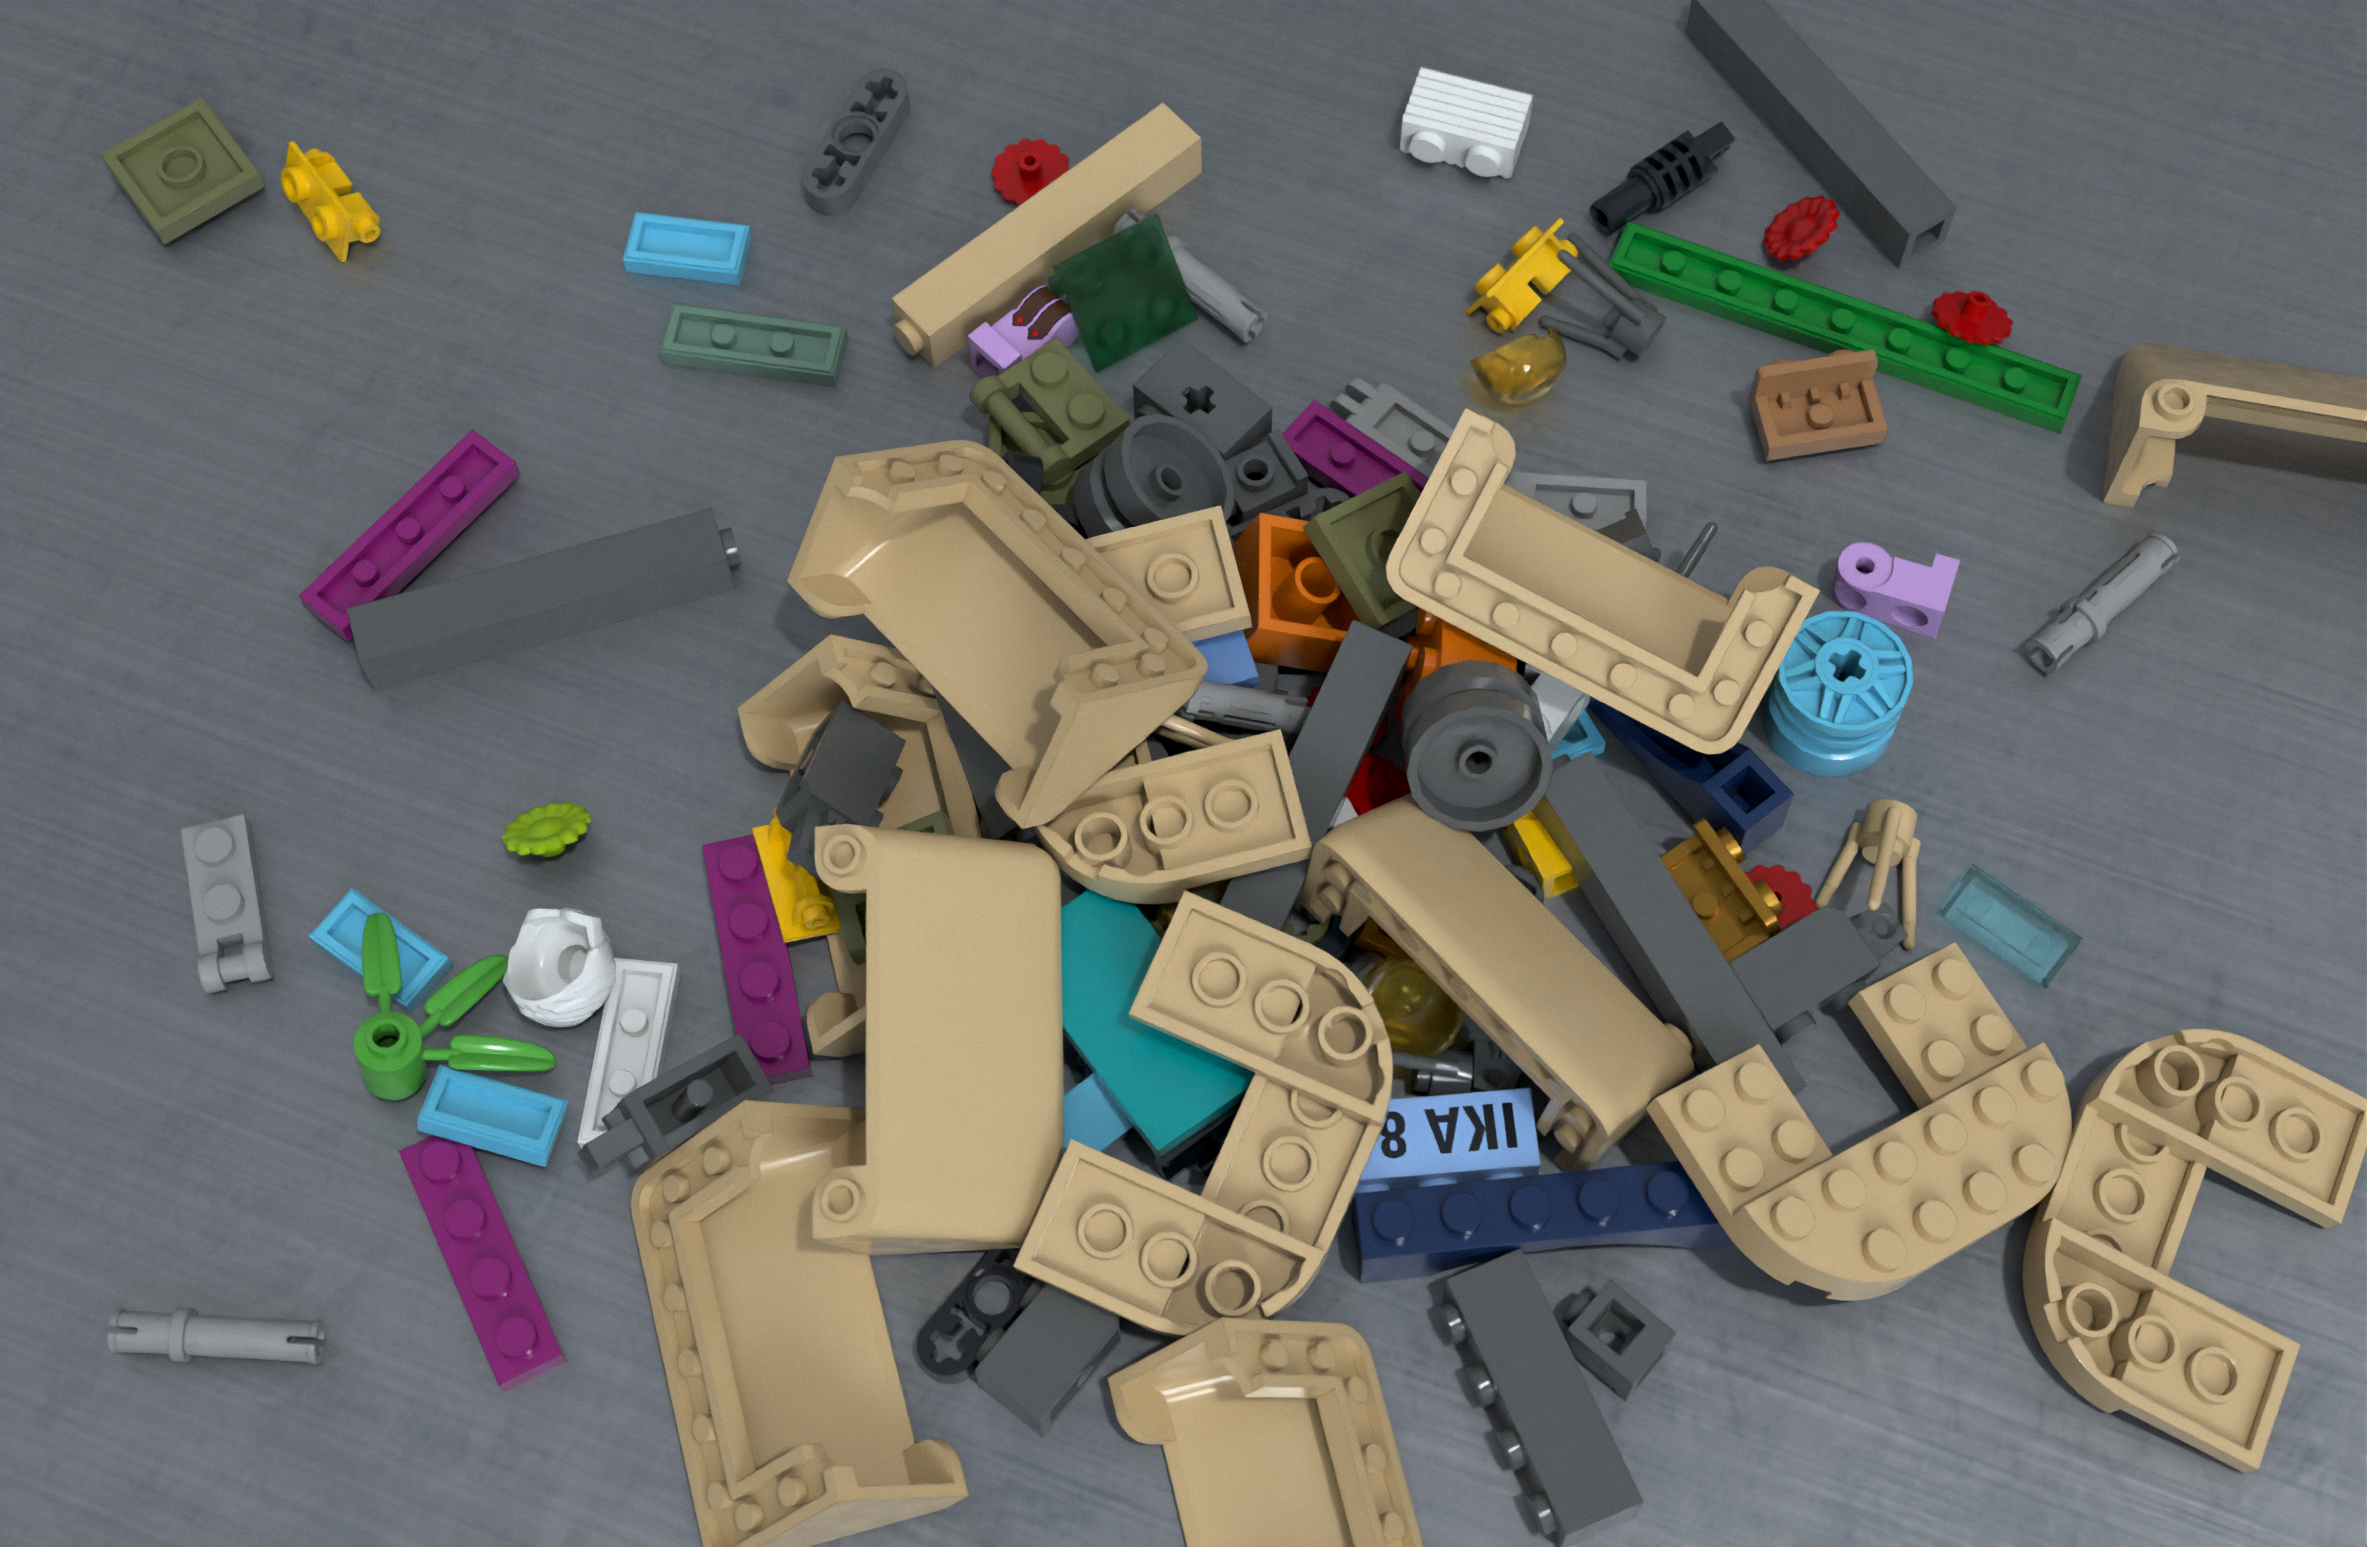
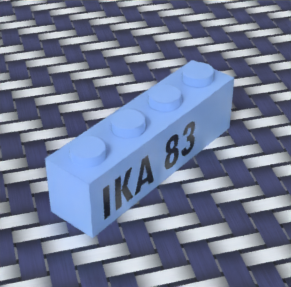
M1530 1088L1391 1099L1382 1132L1355 1194L1538 1175L1540 1157ZM1354 1196L1351 1200L1352 1207L1354 1205Z

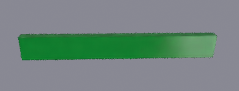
M1627 221L1609 262V265L1632 287L1826 354L1838 350H1852L1854 352L1875 350L1878 358L1876 371L2059 434L2066 422L2082 378L2081 374L1992 344L1984 346L1978 343H1967L1958 337L1950 336L1945 329L1937 325L1631 221Z

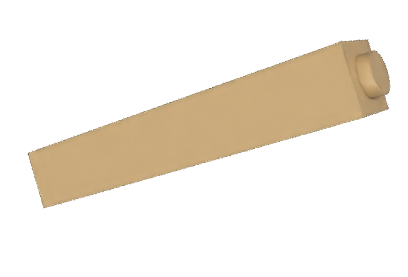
M1164 103L1158 105L891 298L896 323L893 325L892 330L897 341L910 355L914 356L919 353L934 369L968 345V335L981 324L986 322L993 326L1011 310L1017 309L1031 291L1039 286H1048L1111 240L1115 225L1125 213L1129 215L1131 209H1136L1144 216L1202 173L1201 137Z

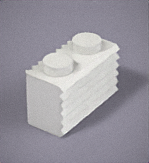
M1420 67L1419 75L1416 78V83L1402 119L1400 150L1405 154L1410 152L1415 158L1423 162L1445 161L1449 165L1456 163L1460 168L1466 166L1472 173L1479 176L1495 177L1501 175L1504 179L1511 178L1530 123L1533 95Z

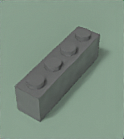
M1522 1248L1446 1279L1442 1297L1444 1303L1437 1306L1442 1326L1453 1345L1459 1342L1464 1344L1473 1366L1466 1369L1469 1383L1482 1407L1492 1404L1503 1428L1496 1431L1498 1445L1509 1468L1512 1471L1521 1468L1533 1493L1526 1496V1503L1540 1534L1545 1536L1552 1533L1558 1547H1569L1636 1518L1644 1501Z

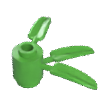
M381 912L371 914L366 919L362 940L364 990L369 996L378 997L379 1013L369 1017L359 1026L354 1036L353 1048L362 1081L372 1094L391 1101L403 1100L412 1096L426 1080L428 1074L427 1060L448 1061L449 1066L456 1070L545 1071L552 1069L557 1062L555 1056L544 1047L529 1042L495 1036L457 1035L451 1039L450 1048H424L423 1039L439 1024L444 1027L452 1025L505 975L509 958L504 955H491L479 960L453 977L425 1002L424 1011L429 1017L418 1026L409 1016L399 1012H392L391 995L400 991L402 978L397 940L390 917Z

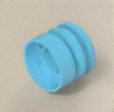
M1827 611L1805 619L1773 677L1762 705L1763 730L1774 751L1794 768L1817 777H1847L1866 770L1886 752L1914 683L1912 659L1900 637L1880 620L1855 611Z

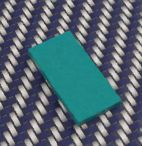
M1088 889L1061 908L1063 1033L1159 1159L1241 1102L1246 1095L1255 1072L1130 1018V1009L1161 944L1162 938L1134 903L1109 898Z

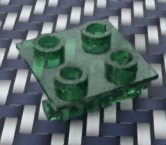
M1156 212L1054 265L1055 274L1048 277L1049 285L1054 294L1059 299L1065 296L1095 372L1109 367L1198 319L1161 220Z

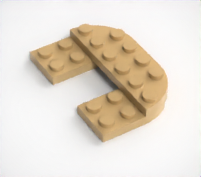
M1221 505L1085 539L1190 642L1252 627L1250 612ZM1281 729L1154 761L1151 760L1145 738L1056 818L1047 823L1034 826L1036 834L1046 852L1053 857L1059 868L1073 880L1103 896L1139 904L1178 902L1181 900L1185 889L1310 859L1313 853Z
M1185 890L1130 1009L1129 1016L1133 1020L1255 1072L1204 1189L1199 1196L1071 1139L1013 1265L1016 1270L1132 1321L1146 1330L1177 1339H1182L1222 1317L1273 1320L1292 1306L1309 1288L1327 1258L1382 1132L1390 1106L1393 1082L1392 1050L1383 1020L1374 1004V999L1354 973L1327 952L1305 941Z
M1956 942L1865 988L1848 1002L1919 1108V1111L1835 1157L1760 1044L1656 1097L1645 1108L1733 1243L1760 1269L1787 1286L1796 1280L1813 1288L1826 1291L1825 1298L1834 1300H1863L1888 1294L1901 1288L1916 1276L1985 1236L2007 1226L2042 1200L2059 1179L2072 1137L2071 1107L2063 1073L2045 1042L2029 1050Z
M2213 1029L2180 1030L2174 1035L2147 1041L2112 1062L2101 1071L2090 1083L2072 1118V1137L2059 1179L2049 1193L2041 1200L2029 1232L2023 1259V1289L2028 1316L2043 1351L2064 1380L2090 1403L2108 1414L2121 1409L2245 1474L2259 1470L2300 1344L2176 1281L2168 1275L2207 1167L2327 1229L2342 1224L2367 1149V1099L2255 1041L2233 1033Z

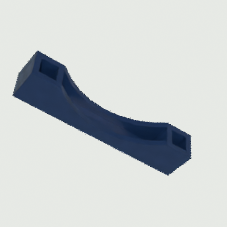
M1590 696L1587 706L1696 822L1704 817L1715 832L1725 827L1734 837L1745 855L1783 826L1794 793L1751 748L1737 742L1732 748L1723 753L1709 755L1701 753Z
M1680 1161L1356 1193L1352 1214L1360 1284L1428 1277L1453 1268L1498 1258L1520 1248L1526 1253L1563 1247L1601 1244H1652L1690 1249L1735 1245L1712 1213Z

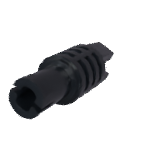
M1723 122L1716 124L1695 138L1687 130L1632 166L1627 174V181L1593 202L1590 206V214L1593 221L1601 231L1610 234L1644 210L1660 211L1716 174L1718 168L1713 162L1728 151L1730 145L1735 141V137Z

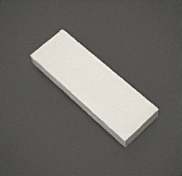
M614 958L616 963V981L604 1004L577 1141L581 1149L587 1142L608 1131L601 1119L610 1113L622 1098L662 1075L681 977V970L677 963Z

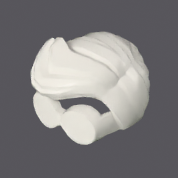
M567 907L560 910L532 909L527 911L517 941L510 949L507 969L503 978V984L507 987L513 1001L518 1005L521 1014L546 1026L572 1027L584 1022L603 1005L616 981V963L613 958L611 939L602 928L601 918Z

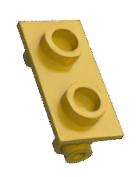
M294 141L289 142L285 168L281 172L283 191L288 200L296 203L311 222L312 229L317 238L322 242H326L339 261L344 262L347 259L350 242L360 240L363 243H370L378 238L381 233V228L379 227L380 218L359 192L351 193L352 182L330 153L321 152L319 149H311L303 154Z
M1559 218L1543 232L1536 225L1531 227L1509 249L1516 256L1510 265L1504 269L1499 263H1496L1475 283L1472 288L1479 296L1464 312L1469 315L1481 306L1488 313L1486 321L1494 331L1504 333L1506 330H1515L1520 325V322L1542 301L1527 283L1531 281L1544 295H1547L1572 271L1558 260L1557 253L1560 250H1566L1576 258L1578 256L1576 247L1566 239L1559 241L1553 234L1564 221Z
M775 808L773 810L774 818L770 824L752 828V834L783 943L841 932L831 887L826 885L821 878L818 879L810 875L805 868L796 866L787 859L793 833L781 826Z

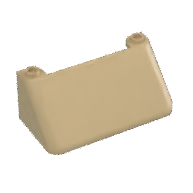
M2140 343L2132 346L2124 354L2115 378L2102 503L2133 508L2140 492L2147 485L2154 483L2155 486L2167 487L2173 475L2176 439L2191 435L2200 426L2204 416L2367 443V378L2160 343Z
M1465 408L1389 555L1386 573L1387 580L1393 591L1404 600L1695 751L1709 755L1723 753L1732 748L1742 737L1820 590L1780 568L1762 566L1752 569L1741 578L1730 599L1711 591L1504 484L1516 457L1515 442L1509 431L1495 421Z
M951 440L835 457L787 579L788 584L808 603L810 609L822 617L837 619L844 616L864 614L1002 757L1012 770L1001 775L994 790L995 798L1005 814L1022 829L1044 824L1056 818L1197 693L1208 670L1207 660L1202 653L999 455L979 443L968 440Z
M830 634L737 708L743 736L751 755L765 765L790 771V776H792L812 732L843 699L852 705L853 708L860 710L906 740L896 763V766L903 770L901 778L891 794L883 802L880 801L877 806V810L884 814L879 827L896 829L942 810L951 822L954 835L989 839L932 685L897 648ZM842 931L827 934L839 992L824 993L810 1003L806 1013L807 1027L813 1054L844 1057L866 1052V962L860 965L855 964L846 947Z
M1412 793L1337 825L1314 845L1299 902L1321 924L1334 914L1342 916L1339 929L1347 937L1367 921L1368 915H1370L1550 1097L1551 1100L1535 1127L1543 1136L1552 1129L1555 1130L1554 1135L1563 1146V1150L1553 1160L1565 1172L1592 1170L1649 1116L1645 1108L1656 1097L1683 1084L1694 1071V1063L1691 1057L1694 1049L1690 1040L1680 1029L1670 1023L1663 1024L1468 830L1452 829L1430 818L1413 799Z
M853 824L815 827V865L822 881L838 892L850 894L866 893V1165L837 1168L821 1179L815 1189L812 1203V1239L872 1256L1022 1248L1064 1156L1061 876L1059 867L1050 854L1030 843Z
M744 1100L645 1170L637 1179L631 1197L632 1220L704 1547H810L946 1509L969 1496L961 1462L956 1450L947 1441L927 1439L915 1443L870 1256L812 1239V1203L815 1189L821 1179L837 1168L866 1165V1108Z
M1222 1317L1107 1377L1116 1418L1121 1428L1139 1443L1163 1445L1187 1547H1424L1373 1357L1363 1337L1351 1326L1331 1322Z

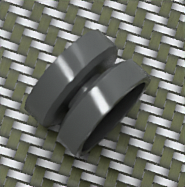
M1155 413L1138 417L1078 474L1073 496L1077 517L1088 538L1220 505L1226 522L1232 514L1235 492L1231 473L1221 454L1199 430L1179 418Z
M1467 660L1442 666L1417 683L1403 704L1399 731L1412 797L1430 818L1452 829L1478 832L1508 826L1531 812L1548 790L1553 770V761L1537 694L1522 675L1499 663Z

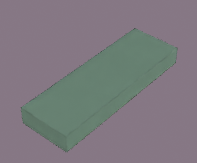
M672 303L659 355L662 364L836 387L848 341L846 326Z

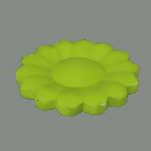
M572 801L565 803L551 802L545 806H535L528 812L517 815L513 822L505 826L506 832L502 835V839L507 850L510 852L517 851L518 855L532 853L544 857H553L561 854L566 849L565 844L577 841L578 835L588 830L587 824L591 822V818L585 806L575 805Z

